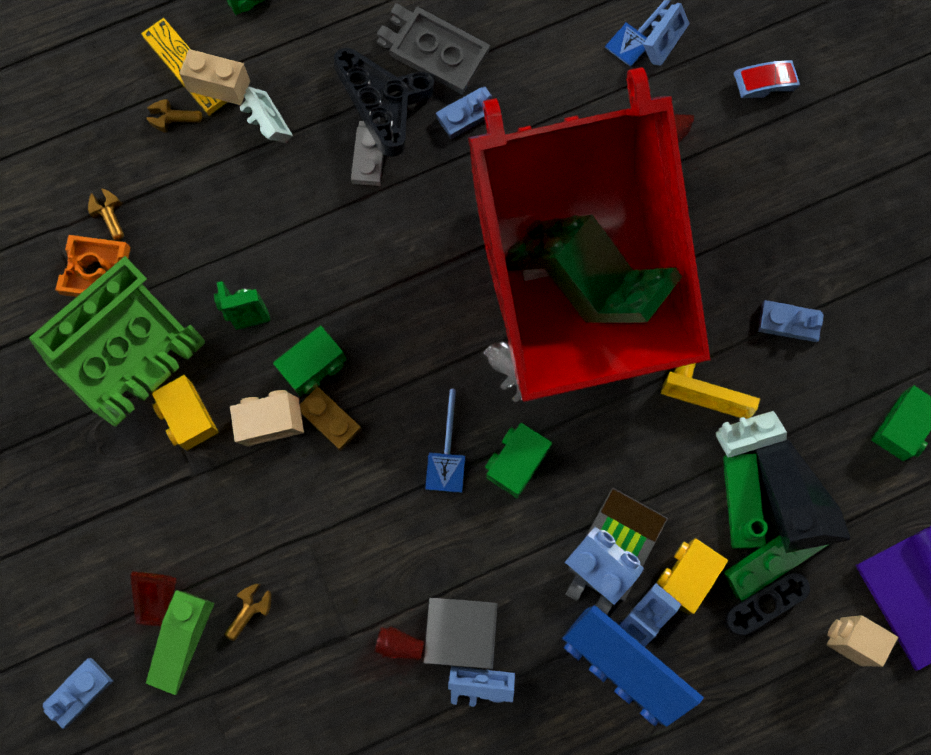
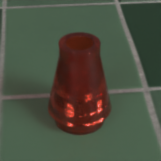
M389 626V628L381 627L375 646V653L382 654V658H413L419 660L424 641L418 640L392 626Z

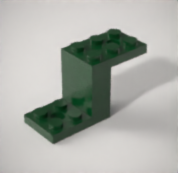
M592 214L533 222L526 229L527 234L509 248V254L505 258L508 271L545 269L586 323L648 322L682 278L677 268L633 270Z

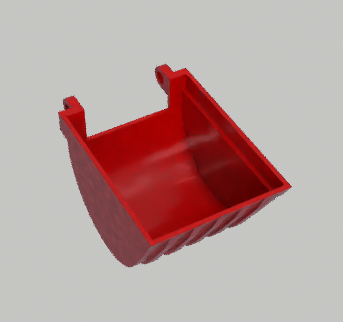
M643 67L627 71V87L631 108L581 119L576 115L565 118L562 123L534 129L529 125L518 128L515 133L505 135L500 106L497 98L482 102L487 134L468 137L474 189L484 244L497 299L506 327L514 373L523 402L711 360L671 96L651 98L647 74ZM592 214L633 270L677 268L682 278L648 322L586 323L550 276L524 281L522 270L508 271L505 258L509 254V248L520 241L527 234L526 229L537 220L546 221L554 218L561 219L574 215Z

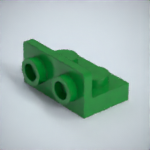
M223 281L217 282L218 293L214 294L217 309L222 311L225 321H230L236 330L270 321L268 309L256 289H241L236 291L234 295H231Z

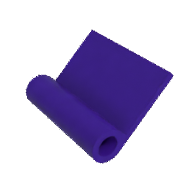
M931 526L855 565L892 631L898 636V641L915 671L931 664Z

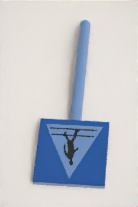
M664 0L638 31L626 22L607 43L605 48L631 67L645 51L643 44L647 37L642 33L657 18L660 10L664 9L671 0Z
M454 388L450 389L444 454L429 453L426 490L462 493L465 456L450 454L456 394Z

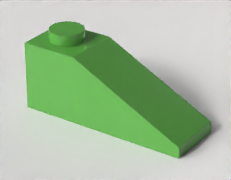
M175 591L162 622L146 684L177 695L214 606L213 602L187 592Z

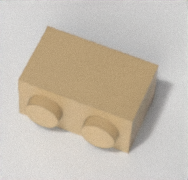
M191 49L188 50L179 73L187 91L238 105L242 104L244 94L246 93L245 90L250 83L244 63Z
M286 390L272 391L269 393V397L261 399L258 397L244 398L240 400L241 404L230 406L236 443L251 446L304 433L299 398L288 393Z
M862 615L842 617L840 620L836 619L828 631L830 639L827 646L860 666L883 667L898 636Z

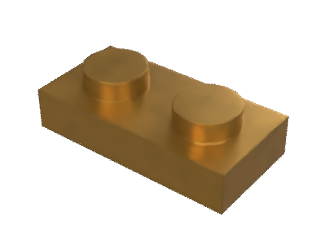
M319 387L300 404L301 414L340 451L362 430Z

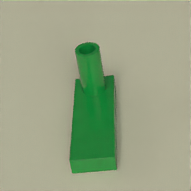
M739 454L729 458L725 455L723 463L732 549L761 548L766 544L765 534L768 527L763 520L757 455Z

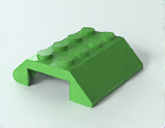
M126 256L29 337L48 367L92 411L114 426H117L126 418L123 411L130 414L135 409L132 403L122 396L126 390L144 401L149 396L146 390L153 393L171 376L170 371L175 372L179 368L177 361L167 354L170 350L187 360L193 355L192 351L197 352L205 344V340L191 325L184 329L142 285L147 278Z

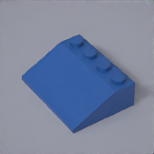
M595 605L585 609L562 637V640L567 643L564 649L578 661L581 657L586 659L592 665L589 671L602 682H605L608 678L617 686L614 692L626 703L630 704L633 700L643 708L640 715L653 726H656L658 722L663 726H669L700 704L704 699L702 695Z

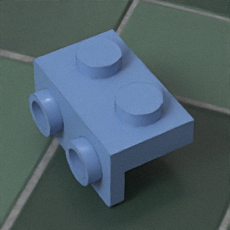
M596 527L592 529L565 561L568 566L613 605L632 586L644 569L640 565L639 559L633 553L622 550L615 544V539L612 535Z

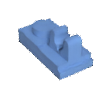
M681 3L672 4L668 10H660L661 21H653L651 23L653 31L647 37L643 46L653 65L661 66L689 25Z
M481 87L436 112L437 120L451 140L485 120L482 102L492 99V95L486 87Z
M764 300L761 305L758 332L818 342L824 315L820 310Z
M88 658L43 703V712L52 721H56L62 729H66L113 680L92 658Z
M451 666L448 689L451 690V703L457 705L459 695L469 696V704L472 707L476 705L477 697L497 703L503 701L513 702L515 673Z

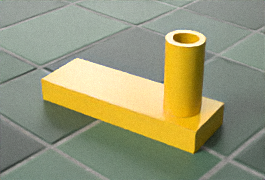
M696 363L675 368V372H669L661 391L663 395L739 418H751L757 411L760 400L757 397L693 379L692 376Z

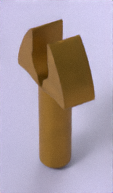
M168 99L160 100L148 107L151 114L162 113L164 115L159 118L146 117L154 128L166 133L168 132V125L172 122L200 123L202 121V113L200 111L171 110Z
M102 189L106 197L105 207L103 208L91 193L88 203L89 214L93 218L99 215L103 216L113 240L119 241L123 239L124 233L114 214L115 208L121 206L122 203L114 194Z
M260 584L251 585L237 594L239 598L243 599V608L225 632V636L229 640L235 641L253 614L261 612L265 616L268 615L271 606L270 591L265 593L262 601L253 604V595L260 588Z

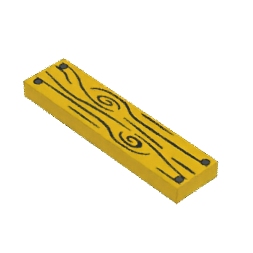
M162 18L141 34L185 87L179 73L190 48L170 24ZM189 92L208 115H211L227 103L226 101Z

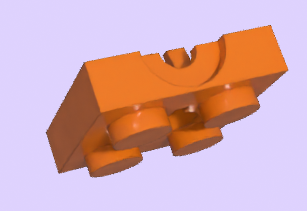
M69 235L65 248L68 256L67 268H65L63 275H59L55 290L60 295L79 296L106 273L105 270H109L124 256L128 258L131 247L126 242ZM93 262H100V265L104 268H98L92 274H86L82 267L87 268Z

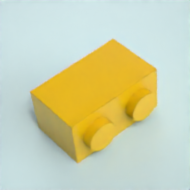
M185 375L152 393L156 403L152 404L153 409L160 420L165 418L169 426L166 433L174 446L179 445L187 451L219 433L193 383Z
M696 538L690 541L689 544L685 541L681 544L674 555V558L678 561L672 570L666 568L657 581L661 588L681 603L679 609L687 615L695 614L728 562L726 558Z

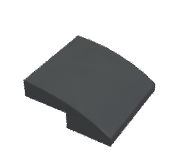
M429 598L424 663L493 669L498 603Z

